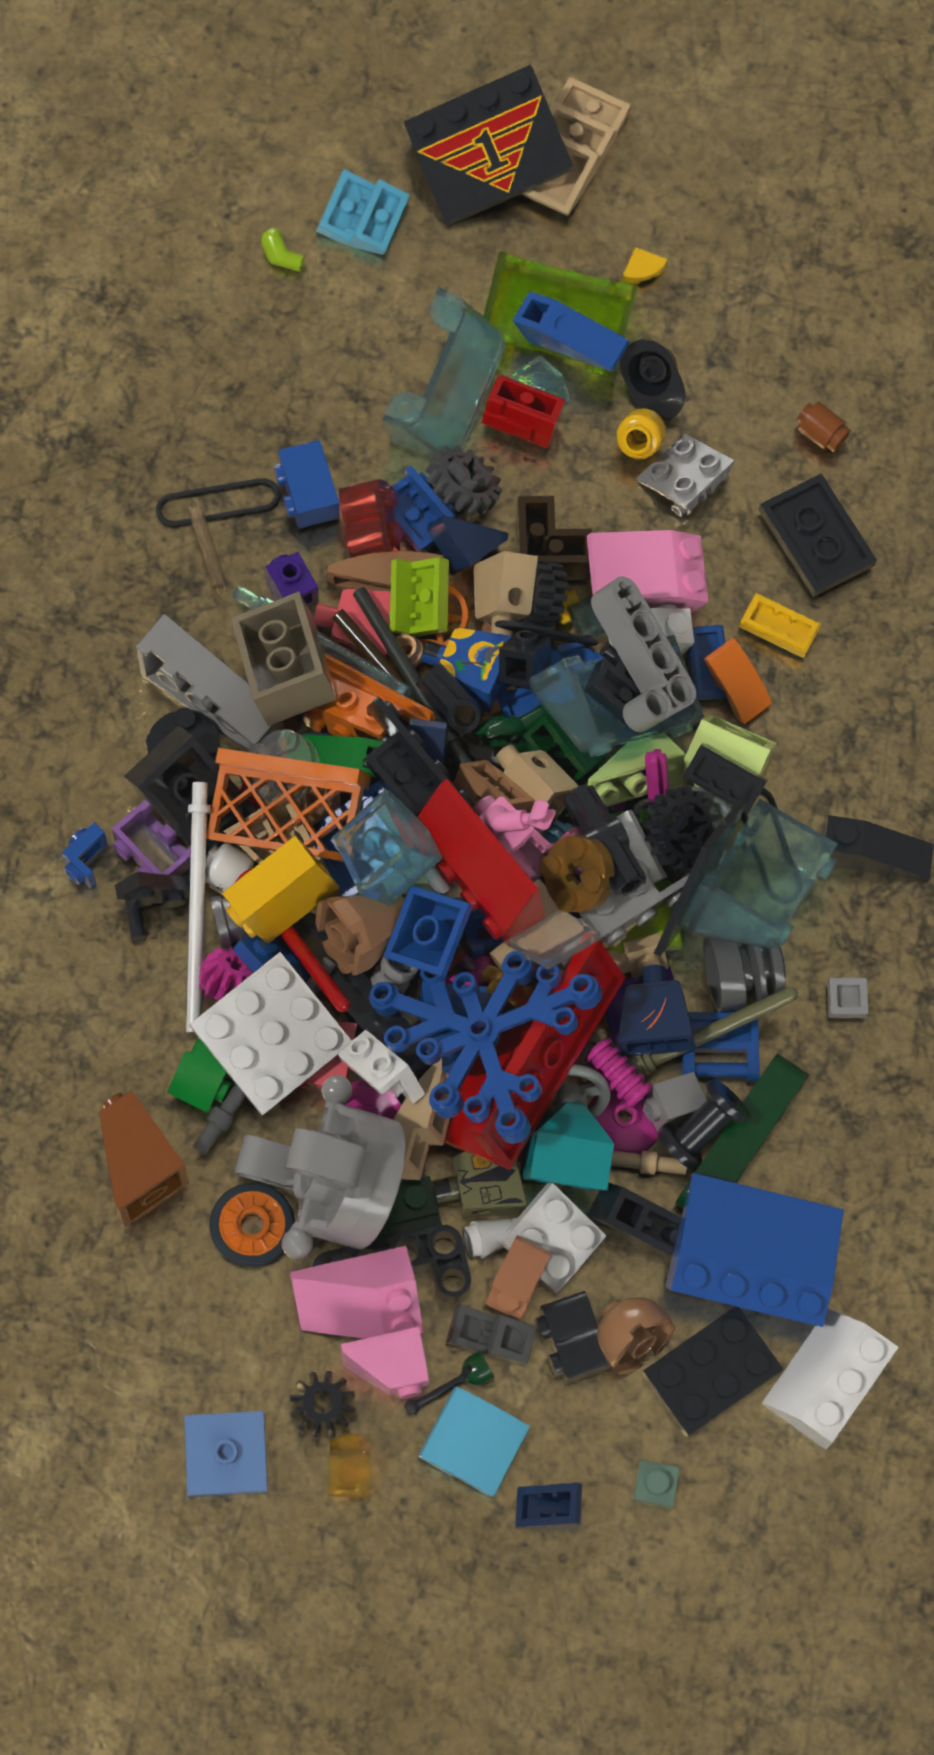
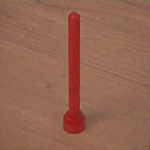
M253 868L248 869L247 871L243 872V873L237 878L236 882H237L240 878H242L244 875H246L249 871H251ZM293 925L280 934L336 1010L342 1013L348 1011L350 1002Z

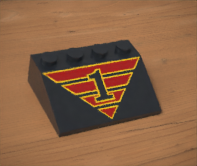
M531 64L403 121L447 226L575 170Z

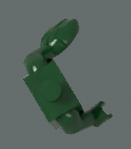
M544 703L520 717H492L479 724L472 732L474 737L481 739L488 747L510 745L524 737L533 751L542 750L546 752L578 786L583 784L588 786V779L607 762L604 756L612 749L611 743L606 738L608 736V727L603 721L593 720L582 707L568 709L567 707L552 703ZM567 809L566 814L558 821L562 822L570 817Z

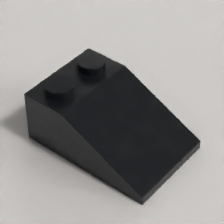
M178 726L128 771L124 777L183 842L190 847L192 814L188 813V805L192 804V783H208L207 805H211L212 809L219 765L215 763L213 758L193 735ZM229 778L227 792L232 800H234L242 792ZM248 799L237 806L244 818L257 811ZM230 811L221 818L218 833L226 834L223 832L224 830L239 822L233 811ZM207 814L206 835H207V829H208L210 814ZM206 839V855L213 845L220 847L224 842Z

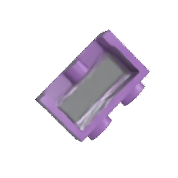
M146 800L112 827L115 840L112 844L114 849L126 861L132 857L140 866L137 872L182 876L190 869L191 846L186 850L177 841L175 831L168 824L163 826L152 815L151 805Z

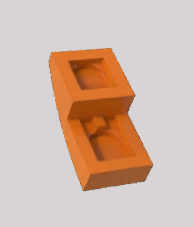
M731 638L704 658L715 686L725 692L738 721L745 724L772 704L757 671L735 639Z

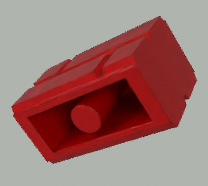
M499 374L487 399L481 423L498 431L527 440L532 444L548 448L558 426L566 399Z

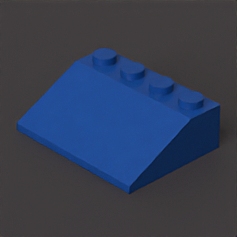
M692 1173L665 1287L670 1291L824 1327L833 1289L844 1209Z

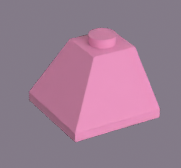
M419 1327L341 1344L343 1366L390 1396L399 1394L400 1399L412 1398L421 1395L422 1388L428 1387L429 1378Z

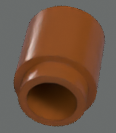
M817 402L814 406L808 403L796 419L800 423L798 431L824 451L829 449L835 453L851 433V430L845 426L846 421L821 402Z

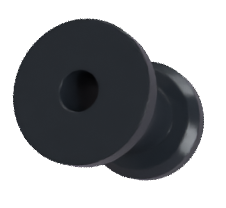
M714 1078L706 1084L707 1101L678 1129L672 1126H664L658 1132V1136L666 1149L680 1163L693 1171H696L702 1163V1156L699 1151L731 1120L736 1123H745L751 1117L748 1109L736 1094Z

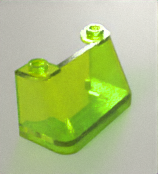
M499 251L479 336L486 338L485 345L506 350L508 343L579 361L531 344L525 339L512 320L528 293L531 291L557 300L626 338L639 288L637 285L621 281L620 283H612L609 279H601L529 259L526 261V259L519 258L517 255ZM589 364L588 371L608 376L609 371Z

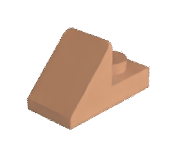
M517 1235L492 1283V1290L485 1304L521 1321L552 1252Z

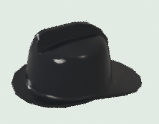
M647 339L633 341L623 353L619 365L631 397L638 409H649L655 411L663 421L671 420L680 413L684 406L686 395L682 378L677 369L676 358L669 349L656 341Z

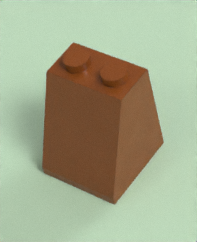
M132 1090L125 1095L122 1093L113 1095L103 1104L102 1107L104 1109L99 1112L114 1202L124 1227L189 1183L185 1164Z

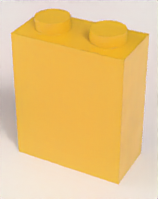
M294 836L222 894L230 904L225 910L239 927L242 926L251 938L258 935L269 944L315 908L318 902L325 900L340 887L321 861Z

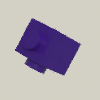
M299 552L289 556L287 554L280 555L266 566V581L277 600L300 591L307 607L319 602L318 585Z

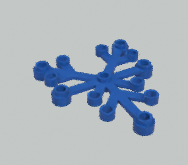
M513 951L505 956L502 963L504 975L484 1011L477 994L479 984L471 973L463 972L454 978L453 988L458 996L462 998L468 1018L455 1014L445 984L446 977L443 978L436 975L433 978H428L430 973L420 971L422 979L431 989L436 1006L402 995L391 982L375 984L370 991L369 1001L379 1015L391 1016L401 1011L425 1020V1022L405 1030L400 1026L389 1028L384 1034V1042L392 1052L401 1053L409 1045L419 1042L416 1047L417 1055L424 1064L433 1065L439 1062L442 1057L462 1049L445 1082L436 1085L430 1093L429 1103L435 1113L441 1118L448 1119L458 1115L463 1108L464 1113L471 1122L481 1123L489 1117L490 1106L495 1099L499 1111L495 1127L502 1139L510 1144L520 1143L525 1140L531 1129L530 1122L525 1114L515 1108L510 1092L518 1094L526 1102H532L540 1097L542 1086L534 1075L526 1074L518 1077L502 1070L495 1049L500 1040V1034L531 1020L554 1027L560 1034H570L576 1030L578 1019L570 1008L564 1006L574 1003L580 1009H591L602 998V989L593 976L588 974L575 976L567 988L551 994L561 984L563 979L559 968L554 963L548 962L542 964L536 972L535 964L530 956L521 951ZM521 962L520 966L512 968L515 964ZM548 973H555L551 979L544 980ZM536 974L539 982L528 1003L501 1015L515 987L528 984ZM471 982L468 988L461 989L464 983ZM588 985L584 991H578L581 987ZM388 993L386 997L380 999L382 995ZM571 1017L568 1023L564 1025L559 1024L563 1018ZM482 1028H485V1030L482 1033L476 1034L477 1031H479ZM448 1029L458 1032L440 1041L428 1038ZM402 1036L399 1042L392 1043L395 1037ZM435 1048L430 1055H424L427 1049ZM480 1053L487 1078L477 1096L468 1098L464 1103L463 1096L459 1090ZM534 1084L531 1091L523 1092L527 1085ZM446 1094H449L447 1099L439 1101L441 1097H443ZM482 1105V1109L478 1113H471L474 1107ZM516 1119L513 1125L505 1126L510 1120Z

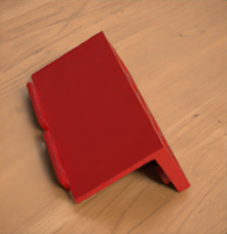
M586 935L580 947L573 952L571 961L562 974L561 984L551 993L553 994L567 988L571 980L579 974H588L597 980L602 989V998L595 1007L580 1009L574 1003L564 1006L570 1008L577 1017L578 1026L576 1030L570 1034L563 1035L554 1027L531 1020L502 1032L500 1040L495 1046L503 1071L518 1077L526 1074L534 1075L542 1086L540 1097L532 1102H526L518 1094L510 1092L515 1108L521 1110L530 1122L531 1129L527 1138L516 1144L507 1143L502 1139L495 1127L499 1111L494 1099L490 1106V1115L484 1122H471L464 1113L463 1108L458 1115L450 1118L444 1143L507 1170L512 1168L626 978L599 939ZM588 985L581 987L578 991H584ZM507 1002L503 1011L511 1005L510 1002ZM571 1017L563 1018L559 1024L564 1025L568 1023ZM481 1055L476 1058L459 1090L463 1096L464 1103L468 1098L477 1096L487 1078ZM534 1084L527 1085L523 1092L531 1091ZM482 1105L474 1107L471 1113H478L482 1109ZM516 1119L510 1120L505 1126L513 1125Z

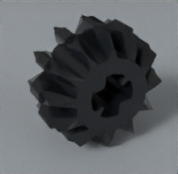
M326 1371L324 1382H319L316 1372H312L309 1374L312 1384L310 1387L301 1380L296 1383L297 1389L303 1395H290L289 1401L293 1405L301 1407L293 1409L290 1412L291 1419L295 1420L304 1418L298 1426L300 1432L304 1433L313 1425V1438L319 1439L321 1428H327L328 1436L332 1439L336 1437L334 1424H337L344 1430L349 1428V1422L342 1415L354 1416L356 1414L355 1407L345 1404L355 1399L354 1391L342 1392L347 1384L345 1378L339 1379L332 1385L333 1373L331 1371ZM321 1397V1401H324V1397L329 1398L331 1410L325 1413L324 1409H322V1413H317L314 1400Z

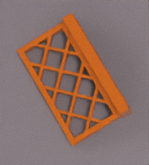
M218 748L215 763L220 764L206 839L276 851L290 840L286 833L302 821L312 836L303 844L317 858L350 863L364 790H369L370 774L355 768ZM229 775L242 777L248 786V789L234 800H232L227 792ZM250 778L259 779V781L253 784ZM270 781L276 782L284 794L267 806L258 790ZM285 784H291L294 786L288 790ZM304 787H311L319 799L302 811L293 796ZM320 789L330 790V791H329L328 793H326L325 795H323V793L321 792ZM340 792L352 794L349 809L338 817L328 801ZM253 795L262 810L246 821L237 806ZM288 800L297 816L281 827L272 811ZM324 806L333 821L316 832L307 817ZM230 811H233L241 826L229 835L218 833L221 818ZM267 816L276 832L265 840H259L251 827ZM347 820L346 828H345V826L343 825V822ZM336 827L344 836L341 852L329 851L321 838ZM246 832L250 838L240 837V835ZM281 837L284 843H278L275 841ZM317 843V845L319 846L320 849L309 848V847H311L313 844Z

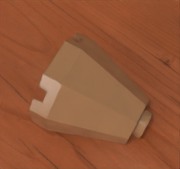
M387 892L335 896L318 902L315 923L318 932L326 930L328 939L322 942L325 952L342 974L352 972V975H358L369 970L383 956L406 897H402L400 893Z

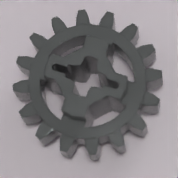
M447 445L441 451L437 450L426 468V472L430 474L427 479L428 483L436 485L433 492L435 494H443L445 496L443 502L454 505L459 512L464 507L469 515H473L476 510L483 515L487 509L491 510L502 492V488L498 486L501 479L492 475V472L495 470L494 467L485 466L483 464L485 458L474 455L470 449L466 453L462 452L458 445H455L453 450Z

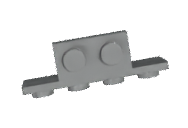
M644 871L646 882L637 891L624 896L616 895L612 889L603 905L593 911L579 912V914L593 934L590 936L599 939L601 943L606 942L608 946H611L627 934L625 929L637 923L641 927L658 915L656 910L666 903L669 908L674 907L689 875L658 892ZM583 940L565 951L560 959L564 967L570 963L573 952L580 947Z

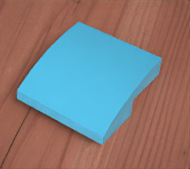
M343 169L316 232L361 250L384 254L410 194L378 179L376 184H373Z
M454 1387L418 1457L447 1475L457 1477L486 1496L494 1497L530 1426L489 1402L459 1387Z

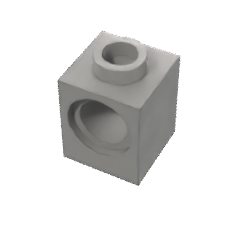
M691 1072L654 1084L649 1094L643 1098V1109L649 1121H653L658 1132L664 1126L673 1127L683 1124L707 1100L695 1073Z

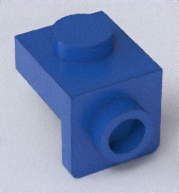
M95 822L87 829L81 828L70 839V845L62 852L66 865L63 868L65 873L76 884L79 885L83 881L90 889L96 884L93 871L86 864L108 845L105 832Z

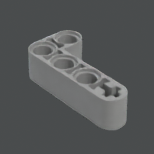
M621 576L593 594L591 599L592 609L641 693L624 705L623 718L629 728L636 732H644L691 705L696 699L695 686L637 585L628 577Z

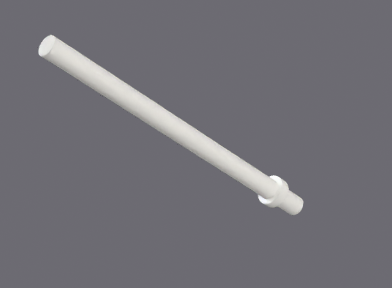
M206 782L192 783V804L188 805V813L192 814L186 1032L190 1033L195 1032L189 1024L202 1015V989L198 985L204 949L207 814L211 813V805H207L208 783Z

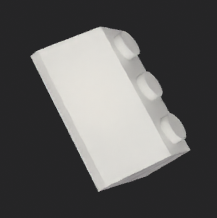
M828 1309L824 1327H814L761 1404L827 1450L896 1352L898 1346L867 1324Z

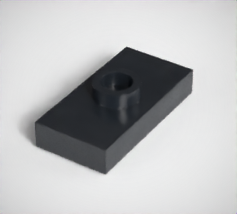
M704 743L698 748L683 775L685 779L733 806L740 798L746 800L747 803L743 812L747 814L750 813L768 781Z

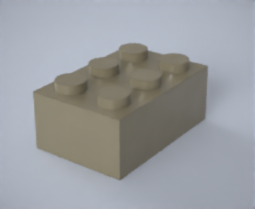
M300 591L231 618L253 701L268 726L337 700L314 618Z

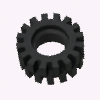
M537 560L532 610L529 617L518 622L546 628L554 627L555 622H559L561 619L559 613H564L565 610L563 601H567L568 595H565V590L568 589V582H564L567 578V573L563 571L564 567L562 564Z

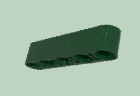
M777 1053L743 1102L751 1117L745 1123H736L731 1120L695 1173L737 1183L810 1074ZM691 1179L675 1202L682 1209L685 1206Z

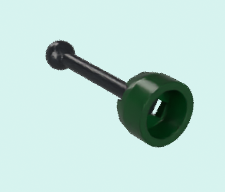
M480 1350L464 1360L461 1375L417 1400H407L404 1404L405 1412L409 1415H415L421 1406L465 1381L478 1386L494 1379L495 1377Z

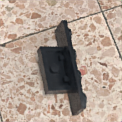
M378 696L366 708L390 737L362 761L407 815L412 818L424 808L440 783L448 779L450 775L446 767L439 760H432L424 750L425 744L421 737L413 730L408 731L400 722L401 716L395 706L389 701L384 702ZM459 788L457 791L472 808L474 806L473 800L463 789Z

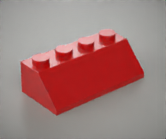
M444 780L414 821L418 833L415 839L428 856L433 854L440 862L437 867L449 884L455 881L463 890L460 892V896L464 902L473 905L471 911L474 912L478 909L485 917L482 922L489 934L495 940L501 937L507 946L510 947L546 921L540 890L449 780Z

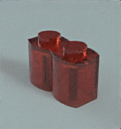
M381 479L339 488V502L345 522V535L350 557L400 551V543L403 542L404 535L401 524L398 521L395 522L394 507H397V496L394 488L389 486L387 481Z

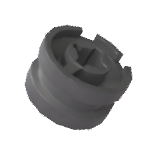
M220 896L210 898L222 949L232 947L233 942L248 937L249 935L243 927H239L225 909L230 905L226 898L221 899Z

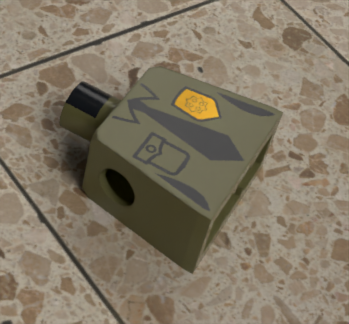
M463 1152L452 1157V1177L432 1181L437 1203L459 1199L463 1217L520 1215L527 1207L517 1161H515L510 1170H507L470 1153Z

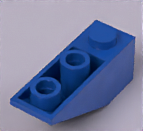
M531 291L512 320L529 343L613 372L630 343L628 339L563 303Z

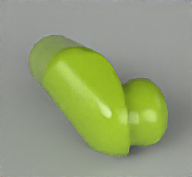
M271 228L265 231L261 237V246L268 261L273 265L301 272L305 255L288 251L282 238L284 235L279 229Z

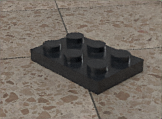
M822 473L761 503L759 506V512L813 597L874 567L877 562L876 557Z
M735 1306L644 1369L641 1374L688 1438L783 1371V1367L742 1310Z

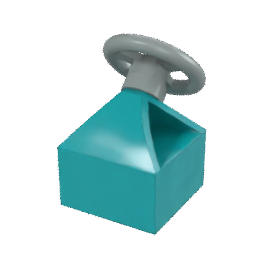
M574 1064L567 1076L583 1077L593 1083L579 1086L567 1084L563 1081L557 1091V1109L549 1104L544 1113L546 1118L537 1124L524 1146L520 1178L592 1191H607L614 1143L595 1118L607 1108L611 1095L610 1088L606 1079L599 1072L587 1066ZM599 1095L597 1102L588 1109V1097Z

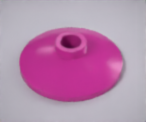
M615 1089L610 1090L611 1095L607 1108L595 1119L613 1141V1151L641 1154L642 1150H649L659 1136L653 1121H649L643 1109L644 1100L642 1099L633 1108H627L624 1098L619 1100L617 1097L618 1092ZM599 1095L592 1098L588 1109L597 1102ZM628 1111L632 1115V1120L622 1122L618 1118V1113Z

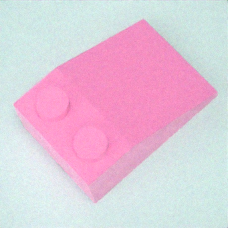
M674 530L601 532L587 535L592 594H595L617 577L624 576L631 579L637 585L649 608L673 604L677 608H688L693 613L708 603L700 535Z
M406 1246L290 1272L302 1331L363 1339L419 1327L420 1333H424L416 1280Z

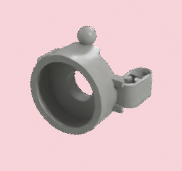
M340 1075L329 1077L322 1085V1096L326 1103L320 1130L310 1131L296 1128L290 1146L256 1136L244 1135L234 1174L281 1189L294 1191V1195L301 1199L293 1229L285 1233L282 1239V1249L292 1259H302L310 1253L313 1248L311 1236L355 1249L367 1247L384 1226L399 1189L405 1159V1136L401 1124L396 1120L344 1105L352 1096V1086L349 1080Z

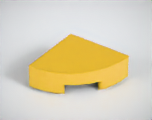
M635 247L622 276V282L638 284L640 281L658 277L665 270L668 259Z

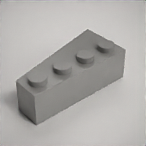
M165 614L136 646L140 673L144 678L184 707L207 717L220 733L245 751L260 754L283 727V721L268 726L253 701L248 681L232 671Z

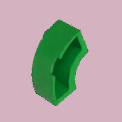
M198 1038L191 1052L185 1051L167 1093L208 1113L218 1101L224 1102L231 1091L233 1082L229 1081L230 1076Z

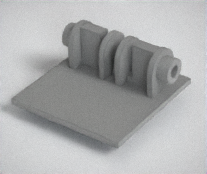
M684 433L647 467L636 480L675 503L672 506L673 511L682 517L684 514L689 515L692 513V509L699 504L698 500L704 501L707 498L706 493L712 494L722 481H726L729 478L728 473L731 471V466L735 463V460Z

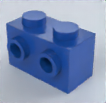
M320 440L278 450L279 464L273 465L278 486L285 485L288 496L283 497L288 518L295 517L298 529L339 519L340 503Z

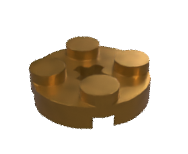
M569 835L554 843L549 850L548 856L542 858L540 872L544 877L547 891L559 910L562 912H588L599 908L608 899L612 889L607 888L609 877H614V864L608 849L599 840L590 839L585 835ZM576 867H582L583 872L580 874L581 882L575 878Z

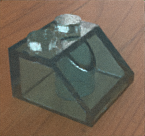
M384 789L333 836L359 894L388 906L442 859L429 829L387 789Z

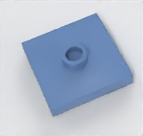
M264 1411L184 1415L188 1497L268 1493Z

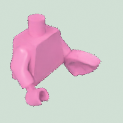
M490 795L483 797L475 807L479 818L522 870L535 882L542 875L540 872L542 858L548 856L549 850L554 845V843H549L535 828L547 830L552 823L556 811L548 809L549 804L541 800H536L531 812L527 813L526 810H516L503 796L498 797L496 800ZM577 826L569 829L561 838L569 835H580ZM582 867L575 868V874L580 875L583 872Z

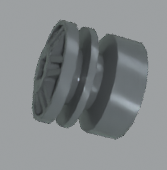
M770 924L758 926L756 934L752 927L744 928L741 946H738L736 938L731 931L704 936L703 954L711 997L718 1013L745 1008L747 990H750L753 1000L757 1002L766 998L767 995L770 996L785 989L786 969L784 957L774 929Z

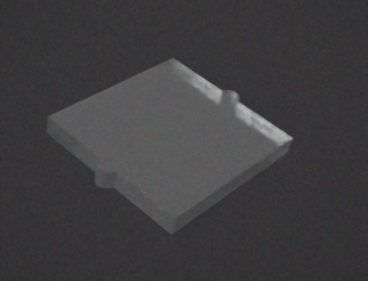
M558 910L508 939L509 947L523 954L525 960L531 959L544 968L550 969L601 939V934L598 930L585 924L584 919H577L566 912Z

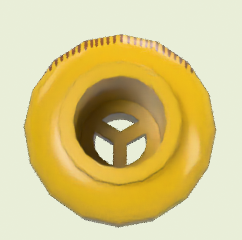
M636 409L629 412L619 424L616 432L619 448L624 454L633 459H646L653 456L663 444L666 436L665 424L662 418L655 411L649 409Z

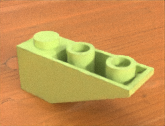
M663 731L631 739L588 779V786H594L605 807L648 795L645 755L647 752L654 751V749H661L662 753L667 755L669 787L681 785L683 782L686 753Z

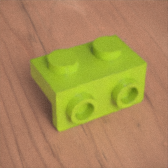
M436 557L413 562L400 558L392 559L389 615L390 630L392 632L415 637L447 632L448 559Z

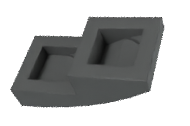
M460 1304L455 1306L446 1344L472 1352L480 1350L482 1355L526 1365L537 1326L504 1315L494 1316Z

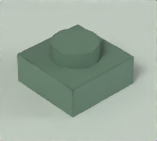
M640 1460L633 1502L672 1509L680 1467Z

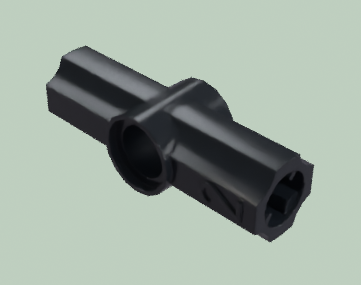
M583 784L574 788L571 793L564 797L563 804L577 826L580 835H585L590 839H597L608 849L614 864V877H609V884L616 895L624 896L637 891L646 882V875L629 848V839L623 824L617 817H611L593 785L587 786Z

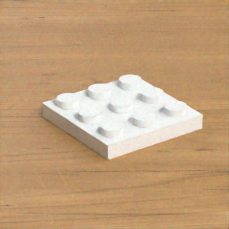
M281 952L189 1024L191 1029L261 1116L338 1055L352 1041Z

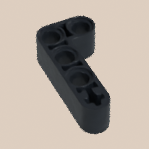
M438 1225L373 1240L370 1245L363 1249L347 1246L319 1254L312 1267L406 1246L415 1250L417 1254L416 1259L411 1262L414 1275L431 1271L436 1293L443 1302L447 1304L463 1302L468 1297L471 1287V1273L462 1237L459 1231L450 1225ZM440 1238H447L454 1243L455 1249L448 1254H441L435 1250L433 1244ZM455 1275L463 1280L464 1287L457 1292H451L443 1286L442 1282L446 1277Z

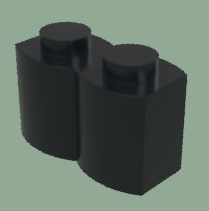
M585 1291L540 1306V1317L535 1318V1322L542 1341L549 1339L554 1353L548 1355L555 1377L562 1376L565 1385L610 1370L611 1367L598 1343V1325Z

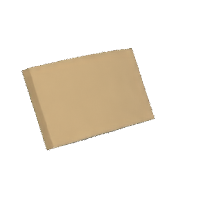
M572 77L568 78L557 101H553L550 110L575 170L521 193L566 216L570 214L591 182L631 111L630 104Z

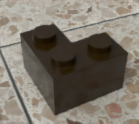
M518 496L516 510L517 553L538 556V560L562 564L564 567L563 571L567 573L565 580H590L587 535L592 533V529H555L554 496Z

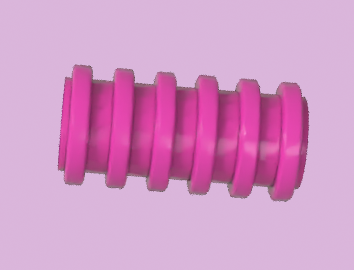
M610 1037L604 1038L586 1054L584 1061L587 1064L591 1062L594 1065L593 1069L597 1072L599 1071L610 1083V1090L615 1089L618 1092V1099L624 1098L627 1108H633L649 1094L653 1085L651 1082L646 1084L643 1080L645 1076L642 1073L638 1075L635 1072L637 1067L634 1064L630 1066L627 1063L629 1058L626 1055L622 1057L619 1054L621 1049L618 1046L614 1048L611 1045L613 1040Z

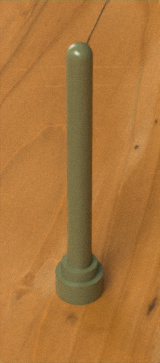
M787 987L694 1031L696 1047L795 1001L798 997V991L794 987ZM688 1051L629 1056L627 1063L630 1066L634 1064L637 1067L635 1072L638 1075L642 1073L645 1076L643 1080H647L652 1077V1072L657 1071L656 1066Z

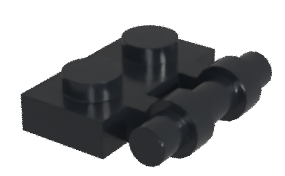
M606 643L599 652L604 659L595 664L584 691L629 728L623 718L624 705L641 693L615 648L610 643ZM632 730V731H633L634 733H636L637 735H640V734L644 733V732H636V731Z

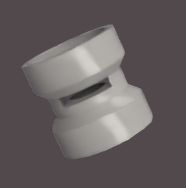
M382 956L380 964L377 965L371 975V983L374 986L379 982H391L403 995L410 985V980L414 978L419 969L386 959Z

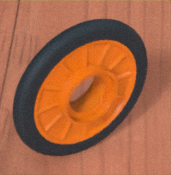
M244 1183L229 1189L218 1199L210 1216V1234L218 1251L228 1260L243 1266H260L274 1261L284 1253L282 1239L295 1223V1217L290 1203L278 1190L262 1183ZM247 1215H258L263 1220V1228L257 1234H247L241 1228V1222Z

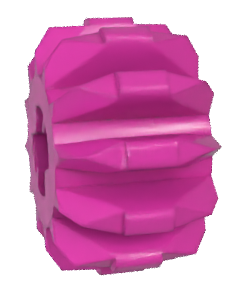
M230 946L227 951L216 947L215 951L208 953L206 959L202 962L198 986L205 990V997L215 998L218 1002L252 975L253 972L233 951V947Z

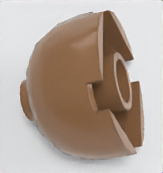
M645 1297L627 1298L622 1301L614 1300L602 1312L603 1318L598 1325L597 1339L609 1366L618 1375H625L644 1366L638 1359L651 1349L655 1356L659 1354L670 1341L675 1331V1325L668 1313L653 1300Z

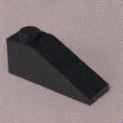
M828 815L822 830L818 865L929 881L934 844L865 820Z
M608 1182L607 1191H598L587 1215L670 1257L673 1256L682 1217L622 1186Z

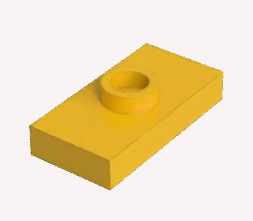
M755 593L739 625L740 628L802 658H805L821 626L820 623L758 593Z

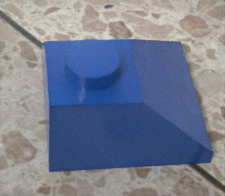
M411 885L383 957L445 978L473 905Z

